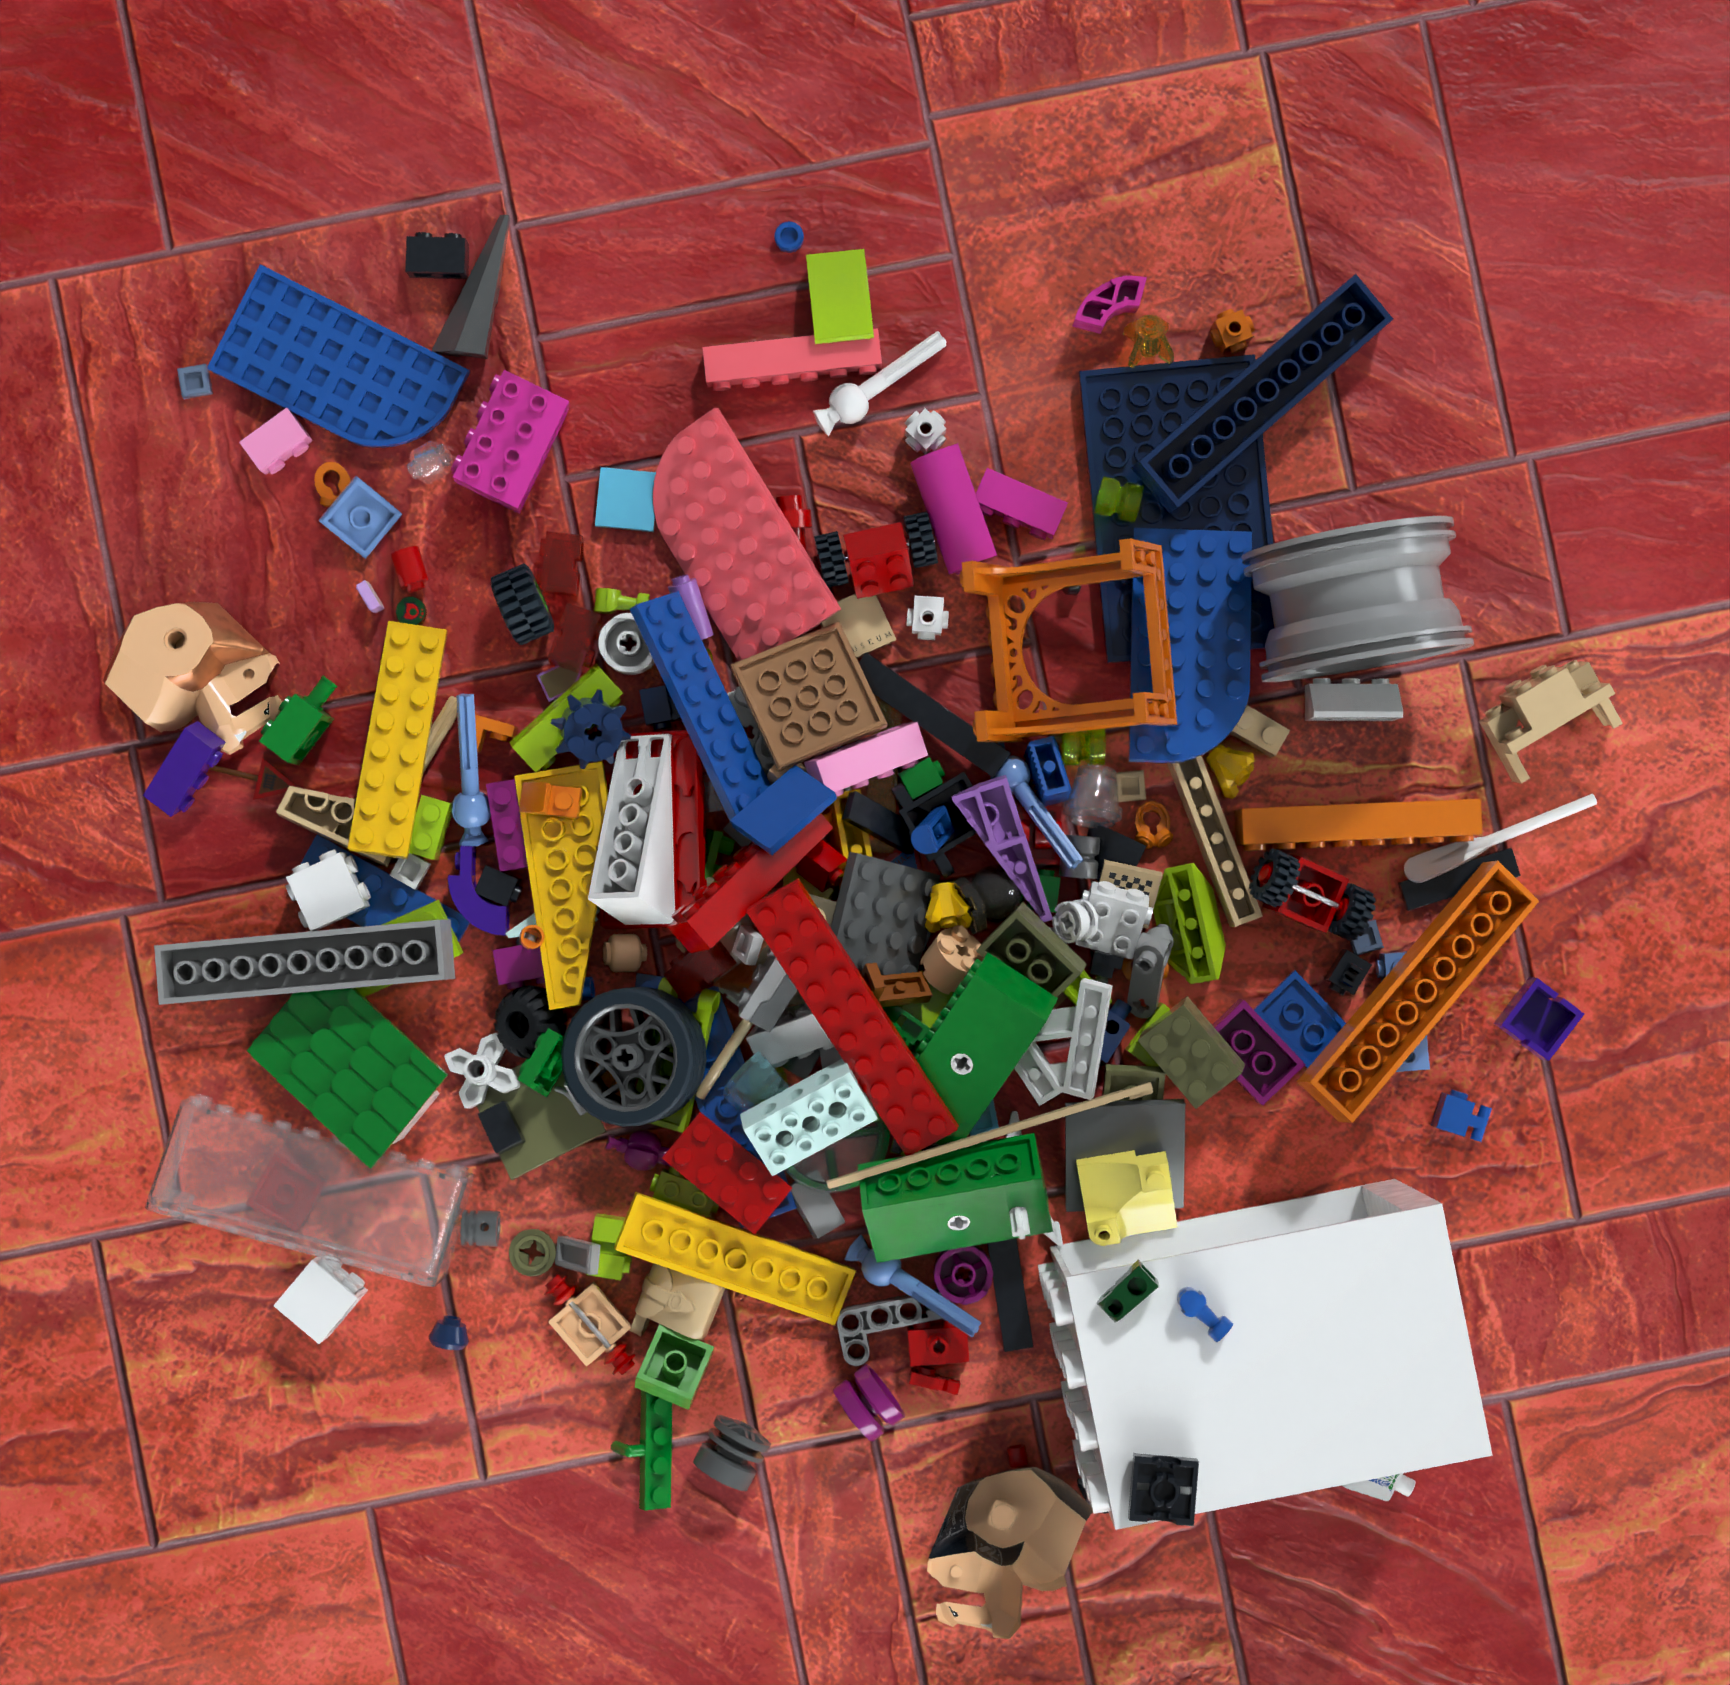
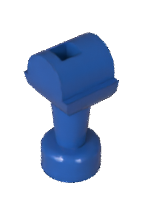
M1185 1287L1179 1291L1177 1302L1182 1308V1313L1188 1317H1196L1209 1327L1208 1335L1215 1342L1220 1341L1230 1331L1233 1323L1226 1316L1218 1318L1206 1305V1297L1200 1290L1197 1292L1192 1287Z

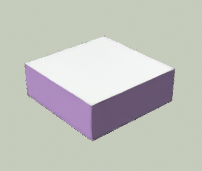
M364 580L356 585V589L371 612L378 613L385 609L369 582Z

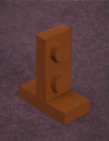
M867 963L861 972L862 977L882 1007L927 1003L933 996L923 971L881 975L877 963Z

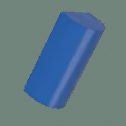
M944 805L934 808L912 832L911 843L918 852L922 854L937 852L954 833L953 825Z

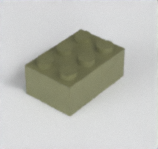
M1024 902L976 950L983 958L987 953H990L1055 997H1058L1083 972L1087 965Z
M1188 996L1143 1030L1138 1039V1042L1195 1109L1242 1074L1245 1066L1241 1058Z

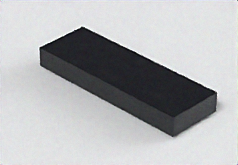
M857 791L849 792L842 820L906 855L913 854L914 847L911 843L910 830L901 816Z

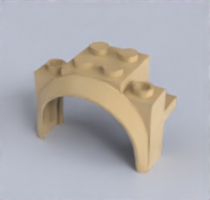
M1573 660L1562 667H1555V665L1547 667L1546 664L1537 667L1530 672V678L1522 682L1519 679L1505 687L1506 692L1499 695L1501 704L1486 711V717L1479 721L1512 782L1523 783L1530 779L1517 755L1518 751L1592 708L1603 726L1611 725L1614 729L1623 724L1609 697L1615 694L1610 683H1600L1589 662ZM1518 720L1522 723L1523 729L1521 726L1516 727Z

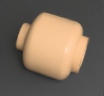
M613 934L608 942L603 944L604 965H608L613 972H636L640 968L641 962L647 960L646 944H641L640 938L636 934Z

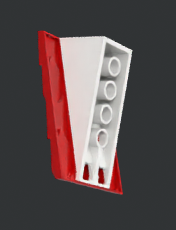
M687 730L630 734L631 739L621 741L618 749L614 752V763L610 764L606 760H601L604 764L608 799L588 900L600 907V926L605 929L667 928L674 920L671 917L672 914L681 906H688L695 900L692 895L703 885L707 886V880L705 879V837L703 836V763Z

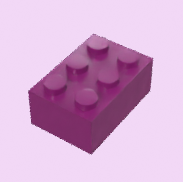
M1243 999L1237 1000L1212 1024L1245 1063L1242 1074L1236 1077L1235 1080L1261 1105H1264L1306 1065Z

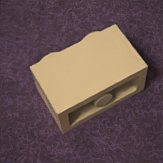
M1246 705L1239 722L1230 734L1271 758L1276 756L1290 730Z

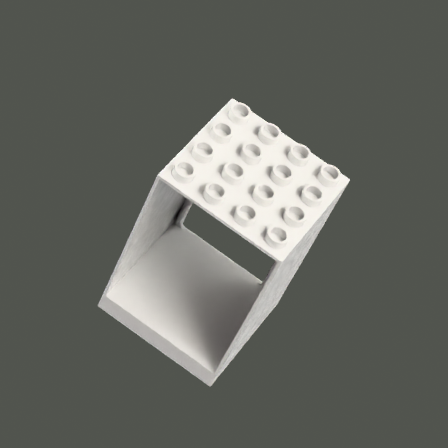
M1396 1179L1177 1221L1178 1228L1126 1236L1118 1244L1100 1246L1093 1243L1091 1239L1065 1243L1062 1247L1058 1245L1050 1246L1052 1262L1038 1265L1044 1300L1047 1301L1048 1309L1050 1308L1051 1315L1055 1322L1049 1323L1055 1356L1056 1359L1058 1358L1060 1368H1062L1064 1379L1066 1378V1381H1061V1389L1067 1417L1070 1418L1071 1427L1074 1428L1076 1439L1072 1440L1078 1473L1081 1476L1083 1487L1086 1489L1093 1514L1108 1511L1115 1530L1161 1521L1138 1522L1129 1521L1128 1519L1133 1453L1197 1458L1199 1468L1195 1514L1493 1456L1443 1205ZM1139 1259L1157 1278L1159 1287L1121 1320L1114 1322L1097 1305V1301ZM1192 1287L1197 1292L1200 1290L1206 1297V1305L1218 1318L1226 1316L1233 1323L1230 1331L1220 1341L1215 1342L1208 1335L1209 1327L1198 1318L1188 1317L1182 1313V1308L1177 1302V1295L1181 1289ZM1137 1483V1490L1148 1491V1483ZM1178 1486L1180 1487L1181 1494L1190 1493V1487Z

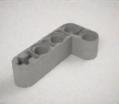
M932 1289L941 1296H943L938 1289ZM908 1294L845 1307L840 1311L837 1319L844 1359L853 1366H860L868 1360L869 1341L867 1334L938 1320L942 1319V1317L925 1307L926 1314H922L921 1304ZM905 1303H912L916 1306L917 1311L913 1316L906 1317L900 1312L901 1306ZM875 1309H883L887 1312L888 1317L884 1322L878 1323L872 1319L871 1314ZM846 1315H855L859 1320L858 1325L854 1328L845 1327L842 1320ZM852 1344H860L864 1347L865 1352L860 1357H853L849 1354L848 1348Z

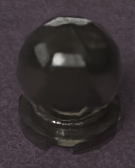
M1000 864L984 866L974 874L970 882L965 877H959L952 882L960 897L969 906L967 912L973 920L968 930L973 935L986 931L987 921L1003 922L1025 901L1021 891Z

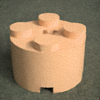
M957 925L953 928L942 930L921 958L920 963L921 965L924 964L925 967L923 972L925 978L942 993L949 995L951 991L954 992L976 958L981 961L984 959L976 951L981 943L971 936L963 926Z

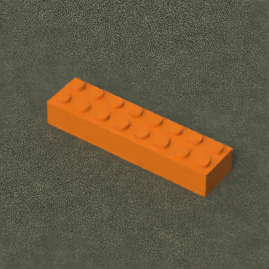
M1481 799L1245 808L1234 811L1236 846L1244 845V851L1266 850V844H1273V849L1277 850L1295 849V843H1302L1303 849L1325 847V842H1332V847L1355 846V841L1361 840V846L1385 845L1384 839H1391V845L1414 844V838H1420V844L1444 842V837H1449L1450 842L1474 841V835H1483Z

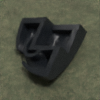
M1091 821L1087 836L1100 837L1099 854L1094 856V860L1098 862L1096 879L1098 883L1104 859L1132 866L1138 865L1146 848L1145 845Z

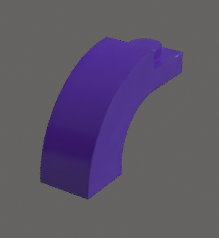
M460 846V852L455 854V869L460 870V876L448 875L449 891L455 906L462 916L475 927L491 934L507 936L505 933L510 931V906L496 905L476 893V847Z

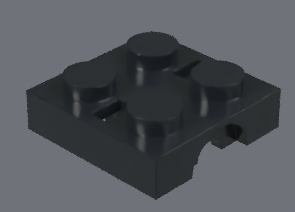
M1133 1453L1128 1510L1129 1521L1147 1522L1150 1520L1172 1522L1176 1525L1194 1526L1199 1468L1198 1459ZM1137 1483H1148V1491L1137 1490ZM1178 1486L1190 1487V1493L1181 1494L1180 1487Z

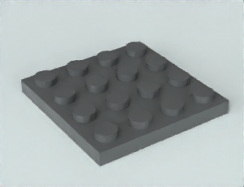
M849 852L831 929L860 974L867 963H877L881 975L918 972L928 931L925 927V916L931 900V887L939 884L941 875Z

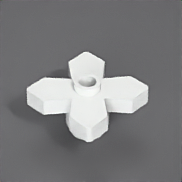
M493 1033L482 1038L476 1055L459 1048L444 1056L449 1070L464 1075L466 1078L459 1091L464 1108L471 1109L483 1104L489 1086L505 1094L520 1087L515 1070L498 1066L506 1050L503 1047V1043H500L497 1037L499 1033ZM484 1066V1073L480 1075V1068Z

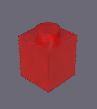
M822 839L799 861L796 872L823 893L831 886L836 887L842 882L847 858Z

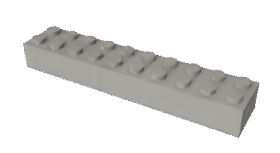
M451 919L154 946L159 1005L455 979Z

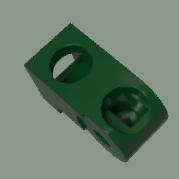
M1138 1259L1115 1282V1285L1099 1298L1097 1305L1114 1322H1118L1159 1287V1282Z

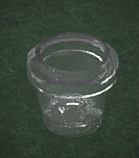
M1101 765L1079 766L1071 788L1072 791L1068 801L1063 806V815L1072 824L1082 827L1109 828L1114 826L1115 823L1122 820L1123 811L1119 806L1116 771Z

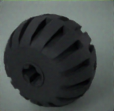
M532 985L519 987L509 992L499 1003L494 1017L497 1020L494 1023L495 1031L498 1030L499 1034L497 1037L500 1043H503V1047L510 1053L521 1058L530 1059L535 1051L537 1039L548 1028L564 1036L566 1031L564 1023L567 1021L566 1013L563 1014L562 1012L564 1008L549 1010L545 988Z

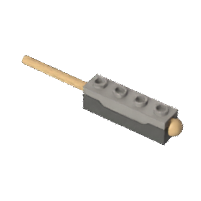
M818 908V909L820 910L821 914L823 915V917H824L825 920H826V915H825L824 911H823L822 909ZM770 948L767 951L768 958L763 965L759 964L752 975L753 982L748 989L744 987L738 996L739 1017L743 1019L701 1082L695 1094L700 1099H705L751 1026L755 1024L771 1032L797 991Z

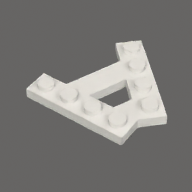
M1087 978L1080 981L1077 1006L1053 1009L1046 1023L1015 1066V1070L1039 1106L1062 1092L1088 1100L1094 1097L1113 985ZM1071 1037L1067 1062L1050 1064L1036 1044V1041Z

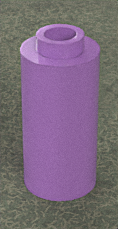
M686 574L672 579L673 584L668 586L669 593L679 591L701 640L714 635L696 578L690 579L689 575Z

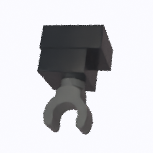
M1093 949L1090 974L1096 975L1094 981L1108 984V978L1112 979L1114 968L1121 969L1124 957Z

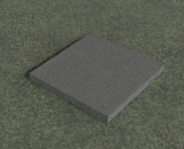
M1185 1100L1113 1101L1065 1116L1066 1212L1085 1211L1076 1160L1135 1150L1136 1156L1166 1151L1174 1207L1184 1208ZM1069 1102V1103H1065V1107L1070 1106V1105H1074V1104H1077V1103H1080V1102Z

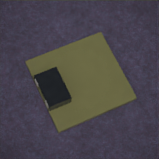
M522 1064L512 1068V1070H515L517 1077L520 1076L519 1070ZM563 1071L547 1097L520 1082L519 1088L506 1094L489 1086L484 1103L477 1106L480 1112L478 1113L479 1119L495 1153L500 1155L511 1180L607 1132L601 1120L590 1115L588 1112L580 1116L572 1102L565 1095L555 1092L556 1086L565 1088L564 1083L566 1080Z

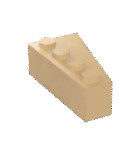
M289 786L276 813L281 818L348 849L356 799ZM356 852L385 867H388L392 857Z

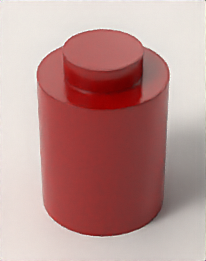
M411 546L391 553L390 556L401 589H407L409 593L424 589V583L428 582L429 578L419 547Z

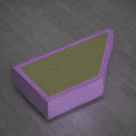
M586 652L536 675L549 702L556 700L581 677L588 659Z

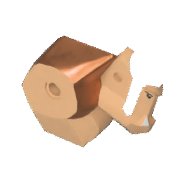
M176 603L156 607L134 615L114 650L103 678L104 683L146 724L160 732L180 729L198 715L205 727L226 742L221 751L229 755L243 748V740L264 726L269 720L272 719L274 721L281 712L278 709L282 701L277 695L267 698L237 717L231 715L230 705L240 701L265 684L274 666L280 663L276 656L269 653L218 603Z

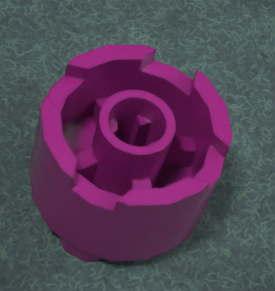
M975 1245L941 1251L934 1263L933 1274L937 1289L947 1300L968 1305L978 1302L988 1293L992 1284L993 1270L989 1257L979 1246ZM963 1266L965 1269H971L968 1272L969 1277L967 1279H963L962 1276H955V1273H958L959 1267Z

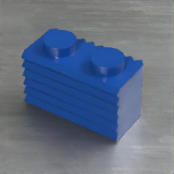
M1055 736L1030 741L1023 757L1026 758L1025 762L1028 763L1030 768V774H1032L1030 778L1033 779L1032 784L1035 785L1034 789L1037 790L1036 795H1038L1039 800L1044 807L1067 801L1072 789Z

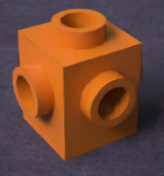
M1228 309L1216 315L1217 320L1211 326L1210 336L1215 347H1219L1221 354L1228 351L1234 354L1248 348L1247 344L1253 338L1252 333L1255 332L1250 316H1245L1243 310L1234 312L1233 309ZM1235 324L1238 332H1231L1229 326Z

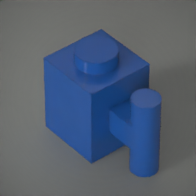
M1451 1089L1450 1095L1441 1092L1431 1126L1465 1137L1468 1126H1471L1473 1130L1470 1139L1482 1142L1492 1108L1480 1105L1476 1116L1472 1114L1475 1103L1467 1100L1468 1094Z

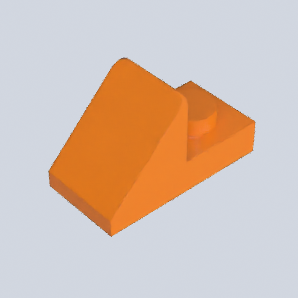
M475 715L478 753L482 751L487 731L491 732L490 738L507 742L508 737L514 738L517 735L518 727Z
M523 782L519 812L579 819L582 789L555 786L547 782Z

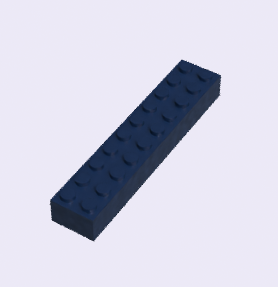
M1357 274L1353 275L1148 452L1131 469L1169 513L1172 512L1393 320L1392 316Z

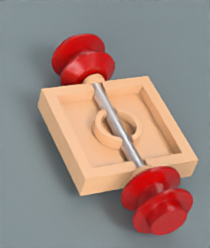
M557 1274L545 1285L548 1291L544 1295L552 1294L555 1297L553 1305H562L566 1301V1306L548 1321L549 1324L586 1367L605 1351L608 1354L605 1356L604 1365L612 1363L615 1367L613 1375L617 1372L621 1375L625 1374L634 1366L635 1363L632 1359L636 1355L628 1356L625 1352L627 1344L616 1346L615 1342L631 1329V1324L595 1282L575 1298L571 1296L575 1293L576 1285H567L565 1282L567 1274L563 1278Z

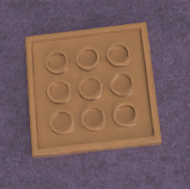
M839 621L731 664V670L778 772L887 728L888 724Z

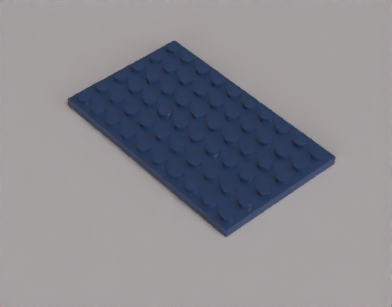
M1255 354L1079 371L1096 555L1119 553V540L1133 539L1134 528L1252 532V550L1274 544L1263 434L1182 505L1170 513L1131 469L1148 452L1255 360ZM1251 577V650L1265 649L1268 633L1275 628L1270 597L1254 589ZM1132 578L1101 582L1099 586L1107 664L1129 662L1131 655Z

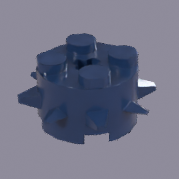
M597 689L592 698H582L580 701L571 694L567 696L569 708L565 709L561 718L551 719V724L560 729V734L563 738L555 749L557 753L571 751V753L579 758L581 769H585L589 761L606 760L610 764L614 763L613 754L618 749L620 742L631 739V735L622 730L623 727L620 721L621 716L626 711V707L624 705L610 707L603 701L602 690ZM592 724H595L597 731L593 732L592 735H588L585 729L591 728Z

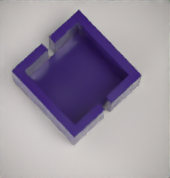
M1529 977L1494 1024L1514 1040L1521 1041L1520 1044L1539 1059L1549 1061L1584 1016V1013L1566 999L1557 997L1558 993L1540 979Z

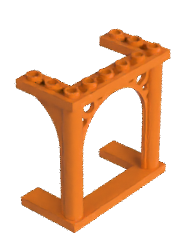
M1131 538L1119 540V553L1018 567H1005L977 561L961 562L960 583L964 588V592L988 596L986 616L990 621L991 631L988 635V643L993 654L991 674L995 679L996 691L993 694V701L997 711L984 710L974 712L975 719L973 720L972 727L975 736H977V742L1014 743L1022 742V738L1134 725H1177L1162 545ZM1143 577L1153 693H1133V698L1077 705L1061 703L1044 694L1030 678L1022 653L1024 630L1030 615L1038 604L1050 594L1066 587ZM1024 589H1028V592L1036 590L1035 598L1031 599ZM1017 595L1024 601L1025 610L1022 613H1016L1011 609L1010 598ZM1012 618L1017 620V628L1015 630L1012 629ZM1014 649L1017 650V656H1016V657H1015ZM1018 675L1022 678V685L1020 687L1017 686ZM1029 690L1033 694V700L1028 708L1022 710L1019 708V697L1023 692ZM1040 701L1046 704V710L1038 709Z

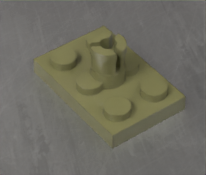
M1105 1064L1102 1096L1151 1082L1152 1094L1132 1100L1126 1097L1116 1101L1163 1100L1166 1073L1160 1067Z

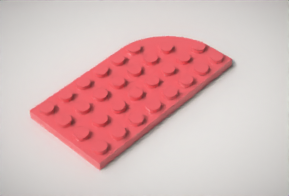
M713 408L679 432L666 448L657 467L653 487V507L656 523L663 539L685 575L688 574L690 579L696 578L704 605L737 660H744L796 639L840 611L841 607L719 408Z

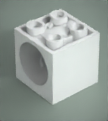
M324 1252L310 1261L274 1304L275 1308L318 1344L334 1332L368 1291L364 1287L365 1282L362 1278L353 1272L351 1274L347 1273L341 1268L343 1264L337 1257L330 1253L326 1255Z

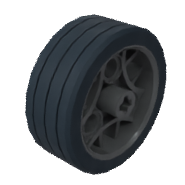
M650 987L614 989L599 994L585 1003L571 1019L564 1034L561 1050L562 1071L567 1086L577 1103L590 1115L599 1120L622 1127L640 1126L670 1117L685 1107L700 1086L707 1061L706 1042L700 1024L691 1010L671 994ZM629 1008L635 1028L623 1031L621 1010ZM643 1012L650 1015L647 1020H645ZM609 1019H610V1027H608V1026L605 1025ZM653 1029H656L660 1034L658 1044L651 1040ZM605 1039H608L612 1045L609 1054L603 1049V1041ZM672 1046H673V1053L669 1051V1049H670ZM664 1059L673 1063L670 1077L660 1075ZM607 1070L617 1082L611 1088H608L601 1078ZM637 1078L644 1082L642 1093L636 1090L635 1081ZM660 1083L667 1084L661 1091ZM619 1090H620L621 1097L615 1095V1093L618 1092Z

